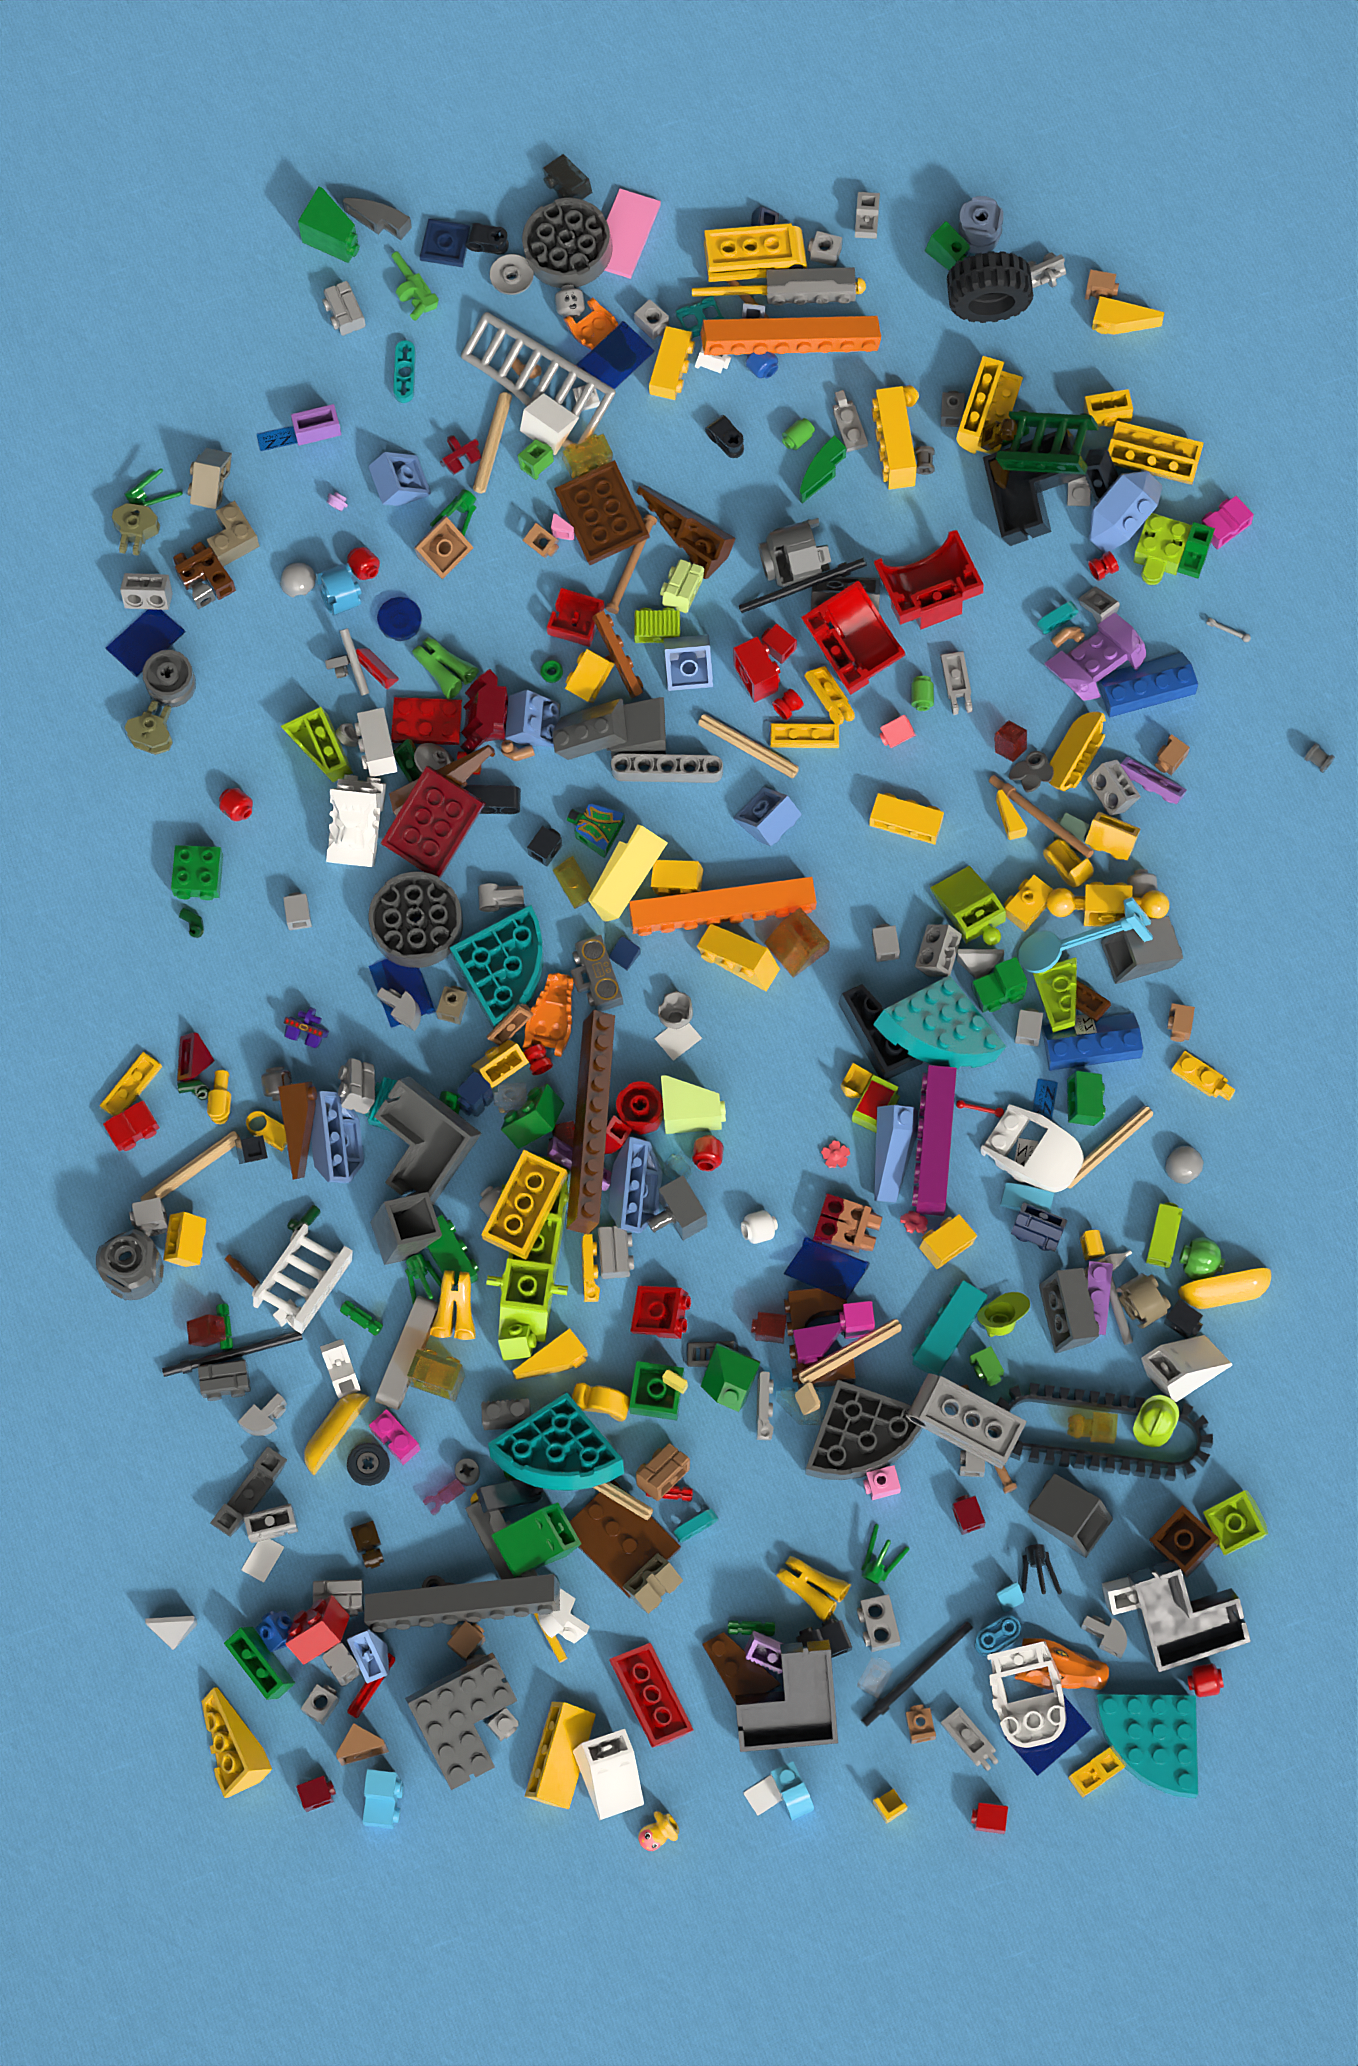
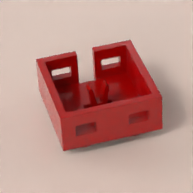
M561 588L555 603L556 611L559 612V615L556 618V612L552 611L547 625V635L590 647L597 630L592 617L604 610V600Z

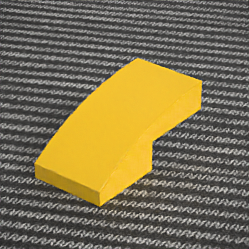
M1109 1747L1071 1774L1068 1779L1083 1798L1124 1769L1125 1766L1114 1754L1111 1747Z

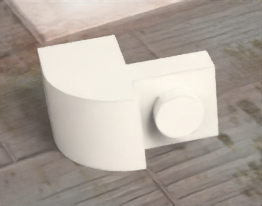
M343 1339L321 1346L320 1349L338 1398L361 1391Z
M560 1589V1611H553L548 1615L538 1613L541 1627L548 1636L553 1638L559 1633L565 1639L575 1644L587 1634L590 1626L570 1614L575 1598Z

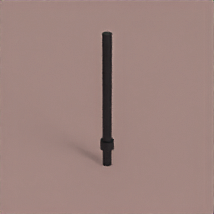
M863 557L850 563H841L835 569L740 604L739 609L741 613H745L841 576L843 578L851 575L852 571L867 566L866 560Z
M296 1331L201 1358L180 1360L178 1364L162 1368L164 1377L182 1372L183 1374L191 1373L198 1366L215 1364L303 1340L302 1334Z
M966 1621L883 1699L879 1698L873 1704L874 1707L860 1721L868 1727L880 1714L883 1716L895 1700L973 1629L972 1625Z

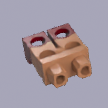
M827 1193L813 1241L821 1244L822 1242L832 1244L859 1253L860 1249L873 1251L877 1237L865 1234V1230L868 1227L879 1231L883 1217L871 1212V1207Z

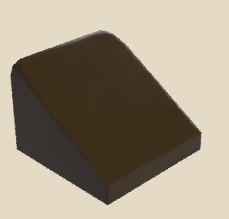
M997 460L989 462L995 482L1005 489L1010 470H1003Z

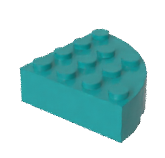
M532 905L450 947L451 956L493 1029L518 1004L528 1005L534 996L540 982L544 956L540 925Z
M950 975L884 1009L873 1024L895 1046L898 1043L901 1047L908 1050L907 1054L935 1066L955 1067L957 1069L960 1066L982 1067L996 1061L1007 1047Z
M568 1393L563 1394L488 1443L490 1458L502 1470L517 1480L535 1487L563 1491L587 1489L607 1483L624 1474L621 1456Z
M1097 1694L1095 1703L1101 1731L1108 1743L1107 1745L1111 1747L1114 1754L1125 1766V1769L1142 1783L1163 1791V1793L1176 1797L1196 1799L1198 1796L1196 1695Z

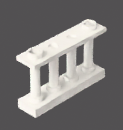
M303 1224L300 1230L296 1229L290 1238L291 1243L263 1283L257 1284L252 1292L253 1306L255 1308H258L261 1302L265 1300L293 1316L294 1330L301 1334L352 1262L353 1250L344 1246L340 1253H334L307 1238L308 1225ZM302 1245L329 1260L331 1266L328 1271H321L294 1255ZM288 1264H291L318 1279L319 1284L315 1289H308L283 1275L282 1272ZM275 1282H278L305 1297L306 1302L303 1307L299 1306L297 1308L269 1291Z

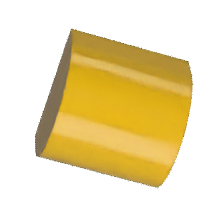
M1085 1231L1080 1237L1084 1259L1090 1260L1105 1255L1100 1231Z

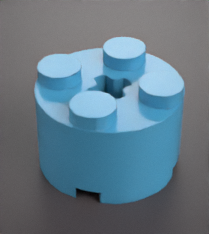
M348 563L340 564L316 574L317 585L322 584V592L320 594L323 602L333 616L358 607L361 604L359 597L362 594L357 581L353 583L351 578L352 571Z

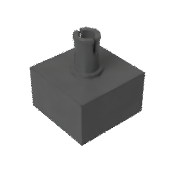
M683 1175L658 1189L659 1201L664 1211L647 1219V1223L653 1233L672 1223L684 1241L707 1228V1214Z

